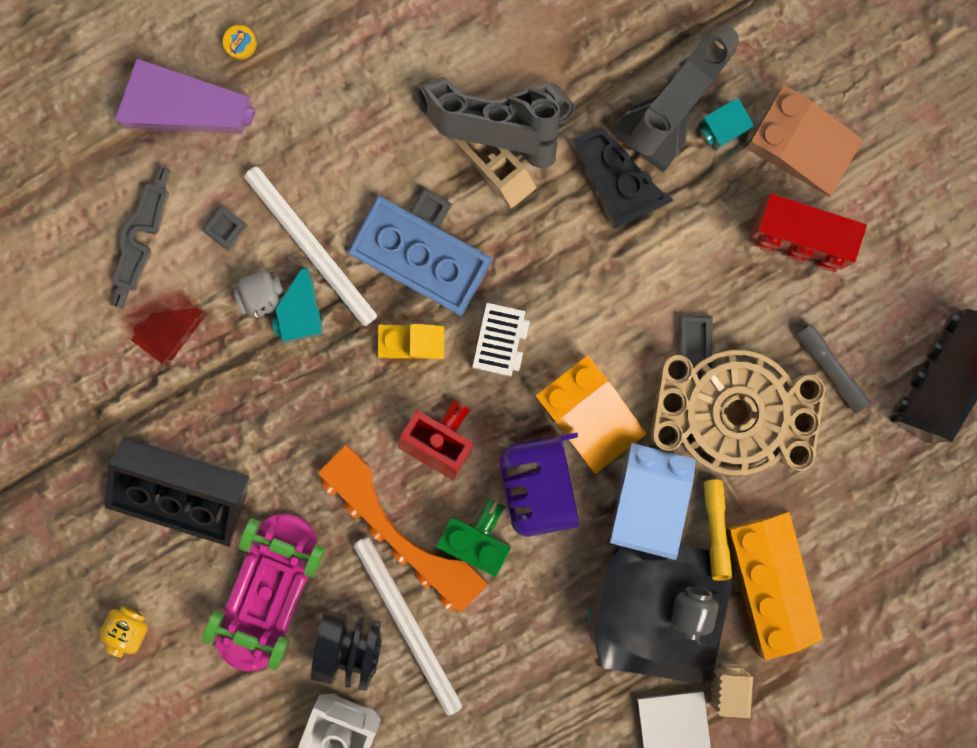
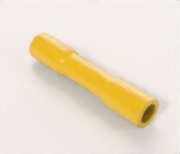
M708 480L703 485L705 507L709 522L711 575L713 580L724 581L732 578L724 514L726 510L724 485L722 480Z

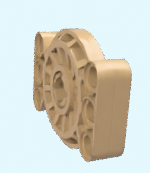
M728 350L712 354L698 362L694 367L687 357L682 355L670 356L662 362L660 367L650 432L651 440L656 447L666 451L674 450L682 443L684 448L697 462L713 471L727 475H748L760 472L774 465L780 459L786 467L798 471L806 470L815 460L825 386L822 380L814 375H800L792 381L789 375L776 362L762 354L748 350ZM735 355L755 358L753 363L737 362ZM726 357V363L715 365L712 368L707 365L715 359ZM675 360L683 363L685 367L684 376L678 380L673 379L668 373L669 365ZM764 363L772 367L779 376L776 378L772 372L763 368ZM700 370L702 374L698 378L696 373ZM806 380L810 381L814 386V393L808 399L803 398L800 394V386ZM670 393L676 394L680 400L679 408L674 412H668L663 405L664 398ZM735 400L742 401L747 408L746 419L738 425H733L729 422L726 414H724L725 407L727 408ZM805 413L809 418V426L806 430L800 432L795 426V419L799 414ZM670 426L675 432V438L670 444L664 445L660 442L658 434L663 427ZM689 435L692 438L690 442H688L687 437ZM796 446L802 447L805 455L804 459L798 464H794L790 459V452ZM699 447L704 453L711 456L710 463L701 458L694 449ZM763 458L766 459L765 462L748 468V463L756 462ZM723 461L737 464L739 469H725L718 466Z

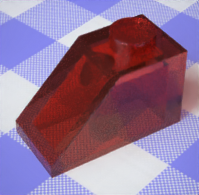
M198 307L152 313L148 318L144 316L137 322L132 331L135 335L131 341L161 364L168 366L208 313Z

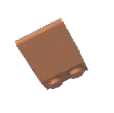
M783 85L774 97L745 149L830 197L863 140L815 102Z

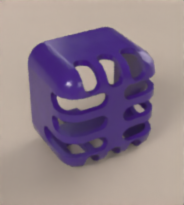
M578 432L513 444L501 454L499 468H501L502 483L506 492L507 507L510 511L513 530L519 535L532 537L579 527V518L563 445L565 440L578 438ZM528 463H538L541 468L537 471L509 477L507 473V467ZM523 486L528 492L512 496L511 488ZM527 506L532 510L529 513L516 515L515 508Z

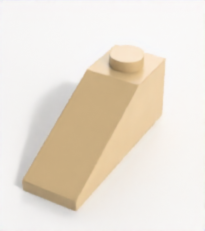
M451 138L511 209L537 188L527 169L509 150Z

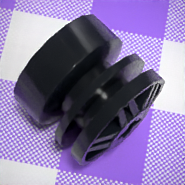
M325 610L317 636L311 668V680L333 684L338 671L342 670L345 671V687L351 688L354 674L358 673L361 674L359 690L367 691L371 679L376 674L382 646L381 621L372 620L369 634L363 633L365 618L359 617L354 630L350 631L347 630V614Z

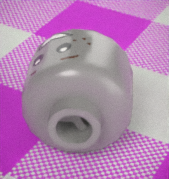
M260 271L241 278L238 281V289L233 290L241 313H248L254 319L275 312L276 307L280 303V297L285 295L279 277L272 279L267 271Z

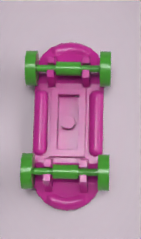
M278 514L266 519L262 524L253 518L249 520L239 544V549L247 553L224 611L221 613L215 610L204 631L202 642L212 645L216 640V647L220 656L228 665L235 669L246 672L258 671L264 667L275 671L278 670L289 644V639L284 637L308 577H315L324 556L326 547L318 544L314 529L306 520L292 514Z

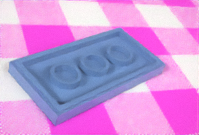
M380 195L377 196L347 252L460 316H463L494 259Z

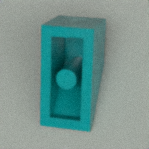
M308 268L301 269L276 307L277 317L272 318L276 337H282V341L285 343L324 335L311 271Z

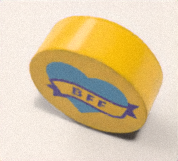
M243 25L232 26L223 36L224 49L232 58L244 60L254 54L257 41L255 35L248 27Z

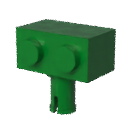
M487 497L475 523L468 524L454 516L451 517L437 548L497 577L511 549V545L495 538V534L492 533L506 506L497 503L493 513L489 514L495 501Z

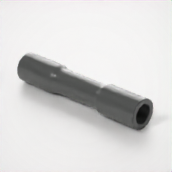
M812 323L796 334L810 355L818 361L837 386L838 392L855 414L871 403L856 381L848 375L832 354L828 344Z

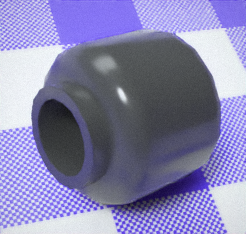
M687 587L684 592L677 594L671 622L676 629L681 631L680 635L690 640H699L702 635H708L713 632L719 604L712 597L713 594L709 590L699 587Z

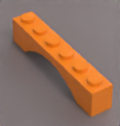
M345 445L318 472L323 478L319 482L320 485L332 496L338 493L346 501L343 507L355 519H358L360 516L370 524L366 528L367 531L379 542L385 539L393 547L390 553L402 565H405L407 562L417 570L414 574L415 578L427 589L432 585L441 594L437 599L450 612L456 609L462 613L489 585V582L472 565L459 558H449L429 552L414 544L400 533L389 520L378 500L373 484L372 468L349 445Z

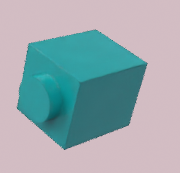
M736 98L703 117L700 122L702 128L699 129V132L706 145H712L715 151L749 133L754 124L740 100Z

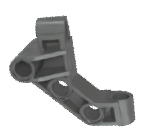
M719 25L710 30L664 91L633 104L620 119L612 134L634 151L640 152L643 158L664 173L686 144L689 112L736 52L739 43L737 32L728 25ZM715 41L721 43L724 49L718 47Z
M445 77L415 88V98L420 110L443 136L520 152L529 164L537 168L550 167L556 161L558 125L566 122L575 110V104L555 83H546L538 87L534 86L497 101L463 95Z

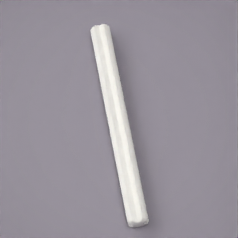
M258 167L250 169L244 175V178L361 324L367 326L373 322L377 314L263 172Z
M369 537L360 539L355 542L354 548L447 715L458 712L462 708V704Z

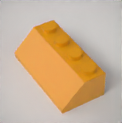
M790 512L726 527V534L758 655L764 660L798 652L823 640Z

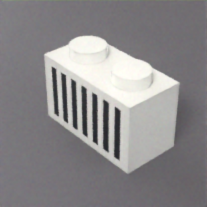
M486 303L473 369L507 377L512 376L513 370L519 372L523 352L517 351L520 338L526 339L530 320L524 319L525 311Z

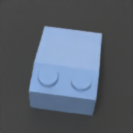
M631 443L622 469L610 543L676 560L693 485L696 459Z

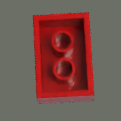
M771 193L760 202L748 240L756 242L755 247L761 250L774 252L776 248L787 252L786 257L799 262H805L806 259L819 262L818 268L829 272H837V269L842 270L856 262L867 224Z

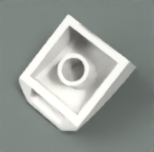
M335 693L319 695L298 748H370L381 719L372 708H366L338 697Z

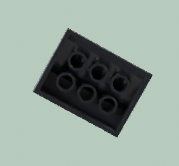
M967 308L958 311V313L953 312L949 316L943 329L947 330L941 341L936 340L932 344L926 355L930 358L924 369L919 368L910 381V385L913 387L908 396H902L893 409V413L896 416L892 423L925 443L952 442L977 401L976 310Z

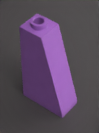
M136 59L115 121L127 129L243 134L245 126H251L256 109L252 107L253 102L249 96Z

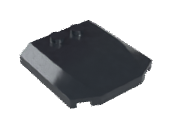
M680 544L676 560L623 546H618L612 555L608 554L602 563L589 625L590 639L595 644L598 659L595 658L596 665L606 669L705 685L715 670L734 577L731 554L732 578L724 581L712 579L708 549ZM687 587H699L709 590L713 594L712 597L719 604L713 632L708 635H702L699 640H690L680 635L681 631L676 629L671 622L675 598L677 594L684 592Z

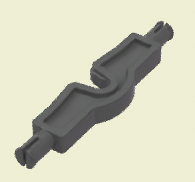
M158 166L153 184L145 185L136 213L127 220L120 236L122 254L112 283L117 286L110 303L112 306L124 309L129 290L136 291L141 275L151 256V249L137 243L136 235L139 232L156 235L160 231L164 208L169 197V192L165 190L171 170Z

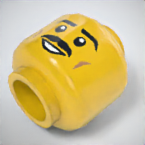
M122 605L120 609L110 610L98 635L99 639L106 644L103 650L119 658H122L124 653H136L148 631V625L143 621L145 616L136 610Z

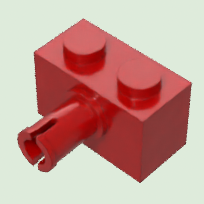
M455 400L451 401L450 406L439 423L416 410L399 437L398 449L453 481L456 480L469 459L474 446L473 442L456 433L470 410L465 405H462L455 415L460 402Z

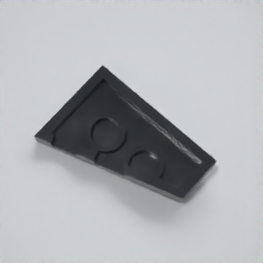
M602 126L570 142L614 230L674 201L666 192L663 193L652 182L653 178L645 170L642 171L629 158V154Z

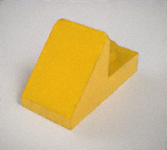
M423 324L378 325V358L444 359V326Z

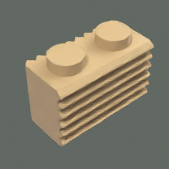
M720 661L719 667L715 666V670L710 676L713 680L709 682L712 685L709 689L712 693L709 695L711 700L708 703L720 716L750 718L753 677L744 667H740V663Z

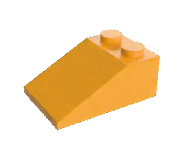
M589 355L535 396V399L564 435L578 432V438L569 439L568 441L594 474L598 473L631 446V443L635 444L646 435V432Z

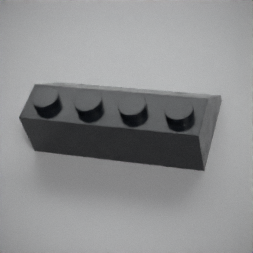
M123 437L108 465L105 508L230 547L246 499L250 476Z

